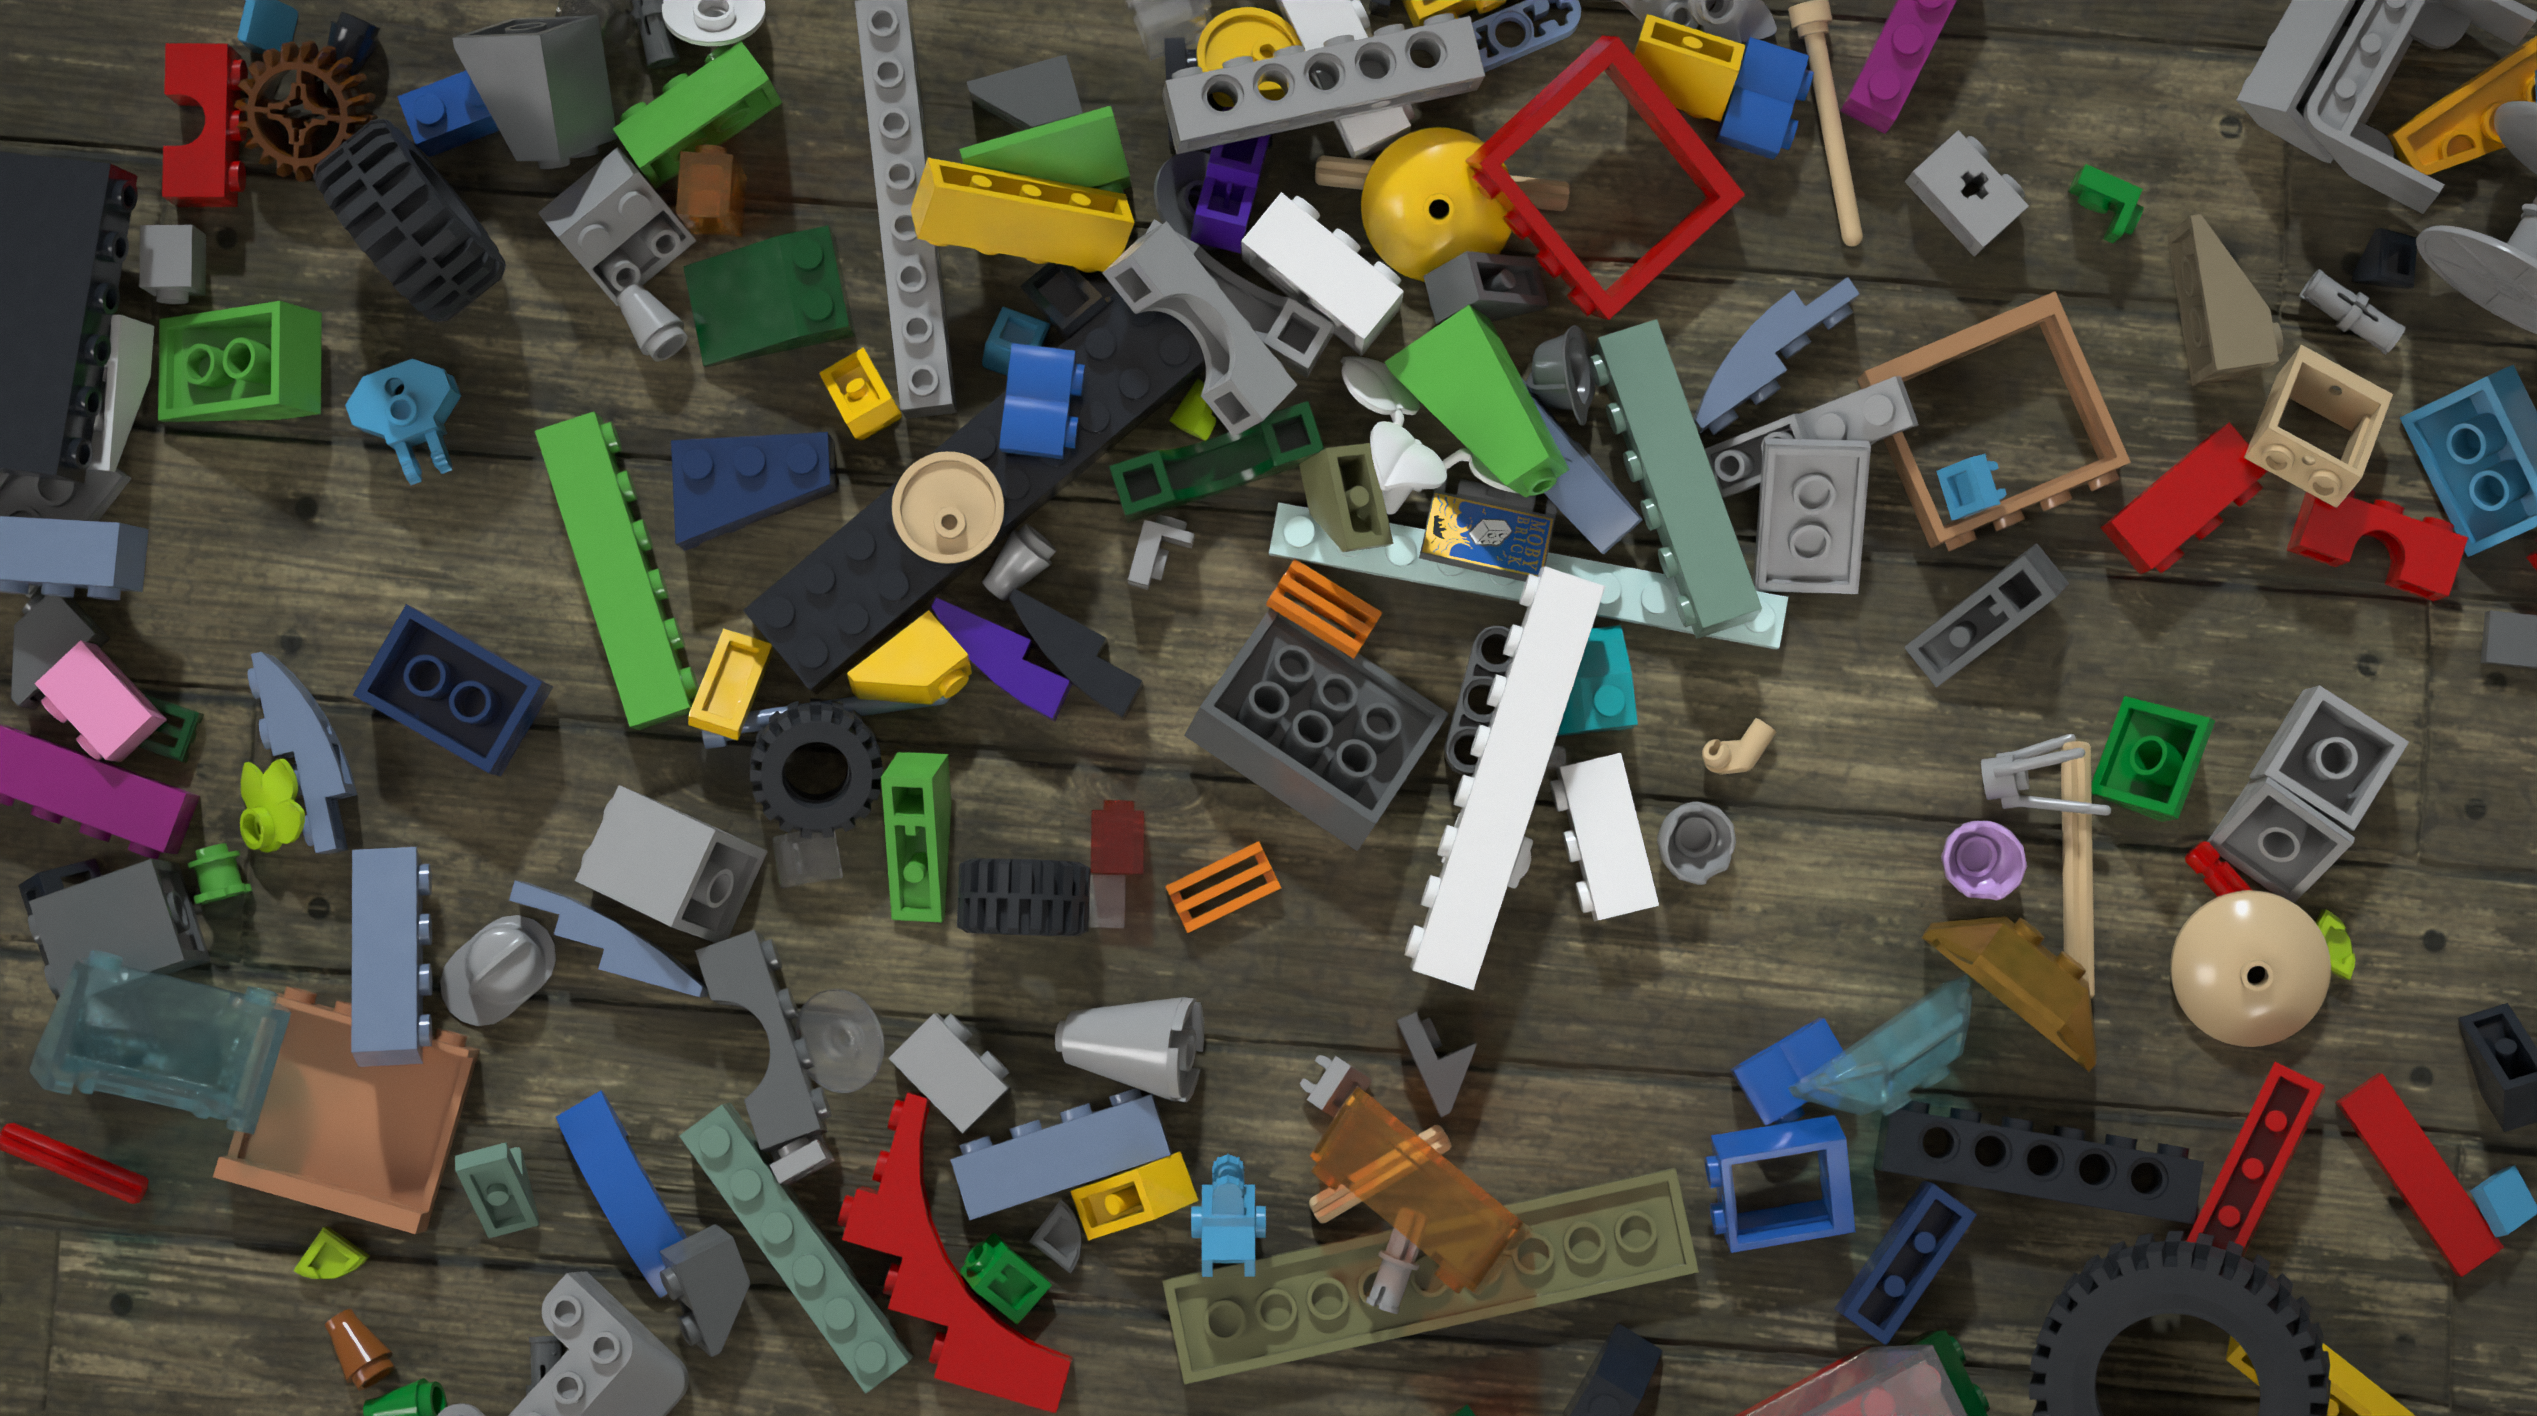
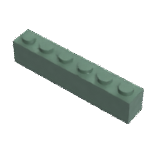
M1657 319L1599 337L1593 350L1594 356L1589 357L1591 373L1598 387L1605 385L1611 403L1606 405L1607 417L1615 434L1622 433L1628 451L1623 453L1624 464L1631 481H1639L1643 490L1645 500L1640 502L1642 514L1648 529H1657L1663 548L1658 549L1660 565L1667 579L1672 577L1675 579L1680 596L1675 598V603L1683 626H1692L1694 635L1698 639L1755 620L1761 612L1762 606Z
M731 1102L721 1104L679 1135L865 1394L914 1357L791 1185L787 1186L778 1183L770 1167V1164L774 1163L767 1152L760 1150L757 1138Z

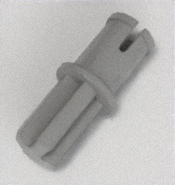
M1403 1206L1400 1209L1386 1251L1380 1250L1378 1256L1382 1258V1262L1366 1303L1374 1307L1379 1305L1381 1310L1398 1314L1412 1270H1418L1420 1266L1415 1261L1430 1222V1215L1423 1210L1411 1206Z

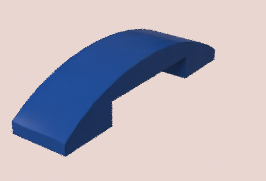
M600 1090L556 1116V1119L581 1172L603 1212L643 1276L658 1297L661 1298L667 1292L662 1284L659 1272L666 1268L659 1251L687 1238L682 1227H677L629 1144L626 1138L628 1133L603 1090Z

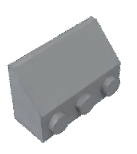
M2292 0L2275 32L2270 36L2267 46L2252 73L2245 80L2242 90L2236 99L2260 127L2327 163H2331L2333 157L2307 129L2304 122V109L2364 0Z

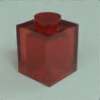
M1104 800L1103 810H1092L1091 874L1145 875L1146 813L1145 811L1134 810L1135 801Z

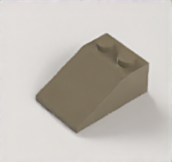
M2201 214L2189 216L2167 235L2192 386L2252 378L2279 362L2278 354H2281L2283 351V335L2280 325L2277 322H2272L2270 308Z

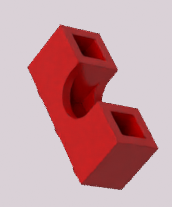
M166 43L164 94L178 106H199L203 108L205 113L204 129L196 140L186 145L163 146L162 197L176 207H238V192H244L246 171L244 163L239 161V141H245L247 130H240L237 128L239 121L246 119L244 111H240L234 105L237 100H240V91L242 90L238 85L241 80L248 78V68L246 61L241 59V55L228 43Z
M2353 489L2337 508L2308 492L2305 493L2287 551L2338 567L2350 562L2355 544L2361 536L2374 537L2385 545L2390 555V569L2385 585L2431 601L2449 596L2468 537L2453 532V524L2434 517H2424L2423 521L2405 516L2403 515L2404 507L2385 500H2374L2373 504L2354 498L2356 492Z

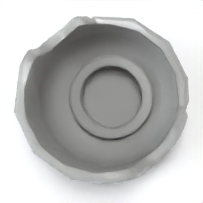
M1702 802L1683 804L1669 813L1661 825L1657 835L1659 856L1669 871L1679 880L1704 885L1710 877L1728 869L1731 854L1734 852L1736 845L1734 825L1717 806Z

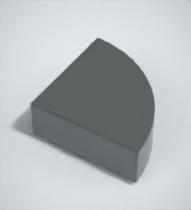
M1061 1199L1029 1242L1069 1273L1073 1271L1081 1253L1082 1232L1076 1214Z

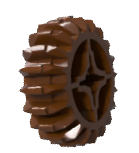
M311 40L303 42L300 48L294 41L283 43L280 52L275 48L263 52L264 63L256 61L252 62L248 67L254 79H243L238 85L243 92L249 95V98L237 100L234 105L240 111H246L248 116L247 119L239 121L237 128L240 130L251 129L254 136L248 139L245 147L251 150L261 146L264 150L260 156L259 164L266 166L277 160V175L285 177L294 170L296 180L299 182L310 180L312 174L314 175L317 164L363 128V125L378 118L376 114L365 111L364 108L365 104L375 100L376 95L369 92L361 94L358 87L365 83L367 76L364 73L354 76L349 74L354 59L345 57L336 62V48L326 46L318 51L316 42ZM291 70H296V82L291 83L289 96L280 100L273 99L280 80ZM324 82L333 91L338 103L331 101L324 92ZM303 104L304 109L312 111L313 114L322 115L310 119L309 114L301 112L300 109H292L290 107ZM275 120L280 121L286 127L289 141L281 133ZM332 123H339V130L332 144L325 151L316 152V141L321 140L323 127Z

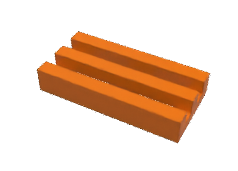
M1296 559L1292 561L1287 572L1283 575L1266 603L1271 609L1353 659L1383 613ZM1288 592L1311 606L1313 611L1326 619H1332L1355 633L1356 637L1354 639L1284 597L1285 593Z
M1259 841L1165 886L1187 933L1281 889ZM1255 856L1258 865L1183 900L1179 891ZM1262 874L1264 875L1267 884L1192 919L1188 911L1189 909Z

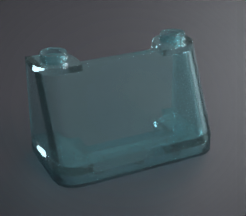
M91 950L88 958L77 957L36 1047L30 1066V1073L45 1090L71 1095L75 1083L82 1093L92 1094L93 1090L188 1110L198 1118L207 1119L208 1116L221 1120H227L228 1118L226 1124L228 1129L254 1134L291 1012L286 1007L276 1003L279 995L272 991L247 986L244 994L121 965L122 957L99 950Z

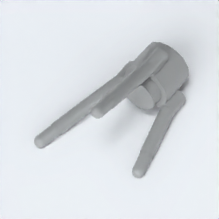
M2074 734L2053 738L2016 751L1998 753L1994 758L1981 760L1983 784L1987 800L2001 798L2003 809L2028 807L2105 816L2111 813V808L2107 805L2020 795V790L2029 789L2028 770L2084 757L2085 750L2083 748L2045 754L2063 747L2067 742L2076 741Z

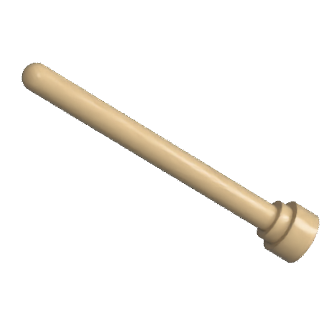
M1813 0L1788 8L1792 30L1798 31L1799 39L1805 40L1807 55H1809L1810 71L1814 72L1812 82L1842 239L1846 245L1854 247L1861 243L1863 233L1825 35L1829 33L1828 24L1833 20L1829 0Z

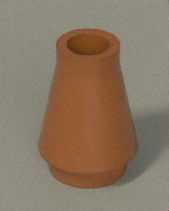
M352 1309L338 1313L324 1325L331 1337L346 1382H353L358 1391L374 1386L395 1369L390 1359L393 1353L357 1318Z

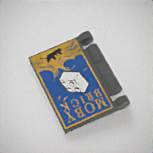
M1448 476L1442 486L1434 489L1419 559L1526 582L1529 574L1538 577L1540 568L1546 566L1557 512V506L1549 498L1546 503L1545 513L1540 514L1533 512L1536 495L1526 498L1519 493L1500 490L1487 484L1460 479L1457 495L1445 493Z

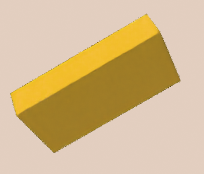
M723 628L689 712L688 725L739 740L773 654L772 644Z

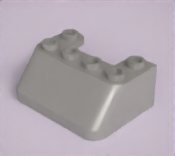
M587 1271L566 1273L545 1297L542 1304V1318L548 1330L569 1350L508 1416H666L685 1395L689 1384V1375L683 1362ZM459 1403L444 1408L437 1416L485 1415L475 1406Z

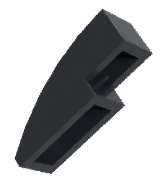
M1014 589L1009 598L1024 626L1046 657L1074 686L1091 700L1125 721L1144 683L1137 677L1100 658L1108 644L1107 638Z

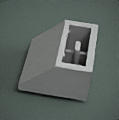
M618 147L538 212L554 234L616 306H618L616 299L623 290L633 284L639 283L644 285L696 241Z

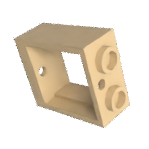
M2300 345L2276 376L2244 458L2337 508L2362 479L2393 394L2309 348ZM2332 386H2338L2341 390H2335ZM2289 398L2351 431L2341 460L2278 427Z

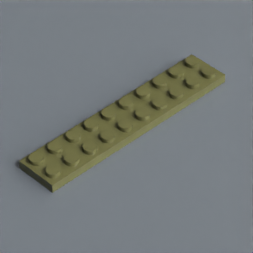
M1675 1168L1430 1221L1415 1261L1420 1265L1419 1269L1412 1270L1398 1314L1381 1310L1379 1305L1374 1307L1366 1303L1382 1262V1258L1378 1256L1380 1250L1386 1251L1393 1229L1255 1259V1277H1245L1244 1263H1234L1213 1268V1277H1202V1271L1165 1278L1162 1282L1185 1385L1698 1273L1699 1270L1677 1171Z

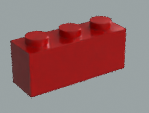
M2228 422L2215 430L2100 528L2140 575L2152 570L2154 567L2161 574L2185 554L2179 546L2193 534L2200 541L2224 521L2218 513L2234 501L2238 507H2241L2261 491L2263 486L2257 480L2265 475L2268 470L2244 458L2249 444L2232 424Z

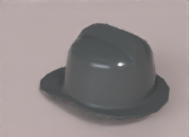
M1574 325L1564 335L1547 340L1536 347L1533 355L1532 371L1527 378L1526 385L1532 393L1538 395L1543 405L1553 409L1573 410L1578 423L1583 426L1587 421L1588 408L1594 397L1595 381L1589 365V357L1593 356L1592 349L1581 327Z

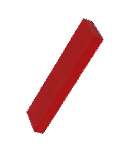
M2383 1073L2375 1074L2335 1102L2456 1276L2463 1277L2504 1248L2497 1237L2495 1238L2486 1220Z

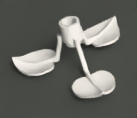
M1343 356L1340 361L1343 363L1342 376L1353 397L1376 413L1390 414L1393 423L1378 422L1373 427L1370 435L1372 459L1380 489L1383 493L1387 514L1396 513L1412 490L1421 492L1422 489H1435L1442 486L1447 479L1446 470L1459 461H1468L1472 473L1486 484L1500 490L1517 493L1505 486L1468 448L1459 449L1442 461L1433 450L1422 445L1420 440L1414 439L1402 427L1404 423L1403 414L1415 415L1420 408L1419 400L1388 370L1386 364L1366 357Z

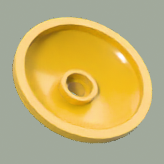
M1430 127L1410 132L1398 138L1376 158L1364 182L1361 214L1364 229L1371 245L1391 268L1409 278L1425 282L1424 275L1466 251L1499 254L1512 231L1503 220V216L1507 211L1496 198L1490 201L1477 189L1478 185L1471 178L1475 173L1465 162L1467 158L1485 143L1484 141L1459 129ZM1503 163L1501 166L1509 174L1506 165ZM1441 199L1448 203L1449 211L1446 216L1435 218L1430 214L1429 206L1434 200Z

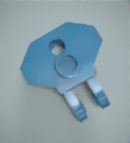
M410 359L363 376L345 405L352 425L363 432L384 438L387 445L395 449L404 475L410 485L422 482L421 480L423 479L420 464L412 449L413 446L421 443H428L432 461L441 474L452 471L453 466L443 435L447 434L444 423L461 397L454 376L447 374L446 370L415 359ZM404 386L403 392L399 395H396L397 390L400 387Z
M1229 1153L1217 1157V1160L1213 1162L1212 1185H1202V1206L1191 1207V1237L1202 1238V1277H1213V1263H1244L1245 1277H1255V1238H1266V1206H1255V1185H1244L1243 1161H1240V1157L1229 1155Z

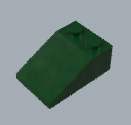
M829 225L775 236L683 266L702 362L705 368L856 336L837 241Z

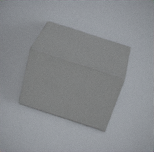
M2264 777L2248 782L2208 839V842L2222 858L2273 894L2295 903L2354 843L2355 837L2270 777Z

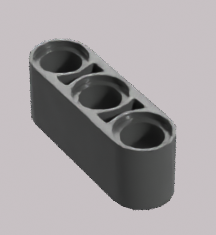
M1504 626L1485 628L1478 634L1471 647L1444 746V758L1447 765L1452 771L1460 775H1473L1476 764L1464 765L1456 759L1454 754L1456 741L1463 737L1475 738L1479 725L1488 727L1493 714L1492 712L1487 715H1479L1473 712L1467 702L1468 694L1472 689L1478 687L1490 690L1496 674L1505 677L1511 659L1509 656L1508 660L1503 664H1491L1484 659L1481 646L1486 639L1492 637L1500 638L1506 643L1510 629Z

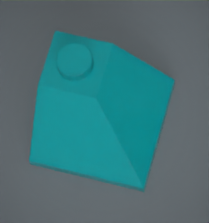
M1621 625L1591 629L1556 737L1632 729L1638 725L1632 671Z

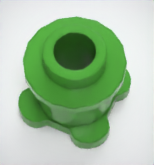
M227 843L196 850L197 860L188 863L189 869H195L201 894L194 896L195 904H209L252 892L251 883L245 884L241 881L236 858L240 857L239 850L229 852Z

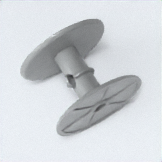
M2528 101L2504 103L2498 107L2495 113V130L2502 143L2513 156L2537 175V103ZM2537 196L2532 204L2522 205V220L2507 243L2473 230L2445 225L2426 228L2418 235L2416 245L2420 255L2443 280L2484 309L2516 326L2537 334Z

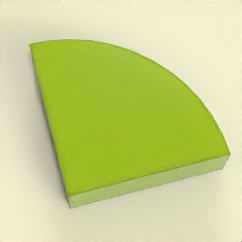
M1197 379L1169 421L1180 430L1206 441L1215 426L1216 418L1211 415L1212 409L1201 397L1205 383Z
M2327 909L2321 910L2315 923L2321 930L2328 946L2331 973L2345 980H2350L2355 966V954L2353 953L2346 927L2332 912Z
M326 1226L322 1228L293 1271L310 1279H334L355 1271L366 1262L370 1255Z

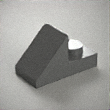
M1413 1012L1397 1019L1398 1027L1438 1115L1442 1117L1451 1113L1477 1043L1473 1042L1437 1059L1434 1049L1441 1047L1442 1043L1430 1017L1420 1021L1417 1012Z

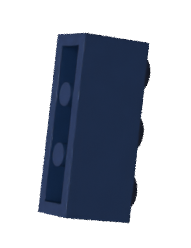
M1922 1181L1834 1310L1879 1342L1887 1345L1977 1214L1935 1184Z

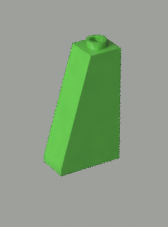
M1467 305L1385 361L1388 370L1505 486L1526 498L1542 494L1556 484V478L1570 470L1490 318L1472 306Z

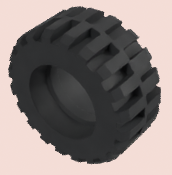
M371 120L317 164L313 179L316 181L315 184L318 190L323 194L324 200L336 214L337 219L351 234L361 250L372 260L377 269L393 284L395 289L402 296H405L411 305L418 311H421L429 320L434 322L449 321L502 279L506 268L505 260L499 253L496 244L488 236L487 231L430 160L420 152L418 147L398 127H394L389 120Z

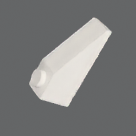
M112 315L109 339L111 354L107 364L104 366L100 390L102 406L99 414L95 417L91 442L93 457L86 472L116 471L151 376L153 325L123 315Z

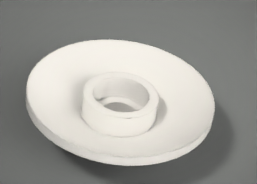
M663 0L664 3L662 4V18L668 30L679 39L700 46H724L739 42L752 35L761 26L766 13L765 0Z

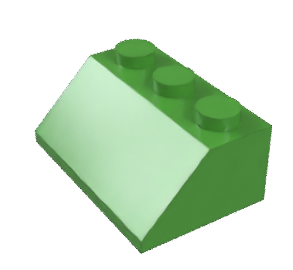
M742 41L733 47L730 44L718 47L705 58V66L690 76L688 73H682L674 77L662 88L664 94L648 105L645 102H640L630 107L620 116L619 120L621 123L614 127L613 130L655 189L782 103L770 79Z
M1111 106L959 149L963 163L966 165L1124 194L1123 189L1132 187L1130 173Z

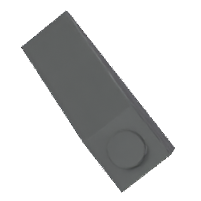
M2036 543L1914 638L1904 648L1937 688L2056 598L2069 582Z

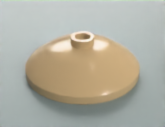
M2246 890L2219 896L2207 902L2190 916L2175 940L2170 960V976L2173 991L2179 1005L2187 1017L2199 1029L2224 1043L2243 1047H2256L2282 1041L2297 1033L2311 1021L2326 997L2331 977V961L2328 946L2321 930L2304 910L2279 895L2263 891ZM2252 967H2264L2265 976L2262 981L2258 983L2248 982L2247 974Z

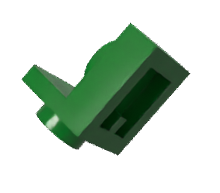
M2085 164L2076 172L2068 190L2069 193L2079 197L2078 203L2091 211L2106 214L2108 210L2115 212L2103 240L2112 244L2122 237L2123 233L2128 235L2133 233L2144 209L2143 206L2137 204L2143 190L2142 188L2088 164Z
M992 1233L985 1241L977 1243L969 1251L965 1264L960 1270V1273L974 1291L1017 1325L1052 1286L1045 1276L1011 1250L1003 1239L995 1233Z

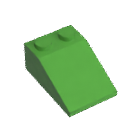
M275 301L160 319L158 420L163 422L282 420L321 414L322 313L283 301Z

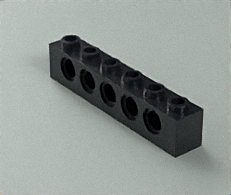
M1900 1098L1898 1108L1883 1106L1873 1167L1875 1169L2195 1224L2204 1161L2188 1159L2190 1148L2158 1143L2156 1153L2136 1150L2138 1139L2106 1134L2105 1144L2084 1141L2086 1130L2054 1125L2053 1135L2033 1132L2034 1121L2002 1116L2001 1126L1981 1123L1982 1112L1953 1107L1950 1109L1949 1117L1929 1114V1103ZM1939 1127L1947 1137V1145L1941 1154L1931 1157L1923 1148V1137L1929 1129ZM1991 1136L1998 1144V1156L1994 1162L1983 1166L1976 1159L1975 1146L1981 1138ZM2037 1145H2043L2050 1155L2049 1166L2040 1174L2032 1173L2027 1165L2028 1153ZM2095 1154L2101 1162V1174L2095 1181L2086 1183L2079 1174V1165L2085 1156ZM2146 1163L2152 1169L2153 1181L2148 1189L2138 1192L2132 1185L2131 1175L2137 1165Z

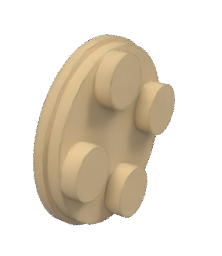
M938 452L919 459L903 473L893 494L892 516L899 536L914 553L932 562L944 564L959 563L976 557L994 541L1003 522L1004 498L997 479L982 462L963 453Z

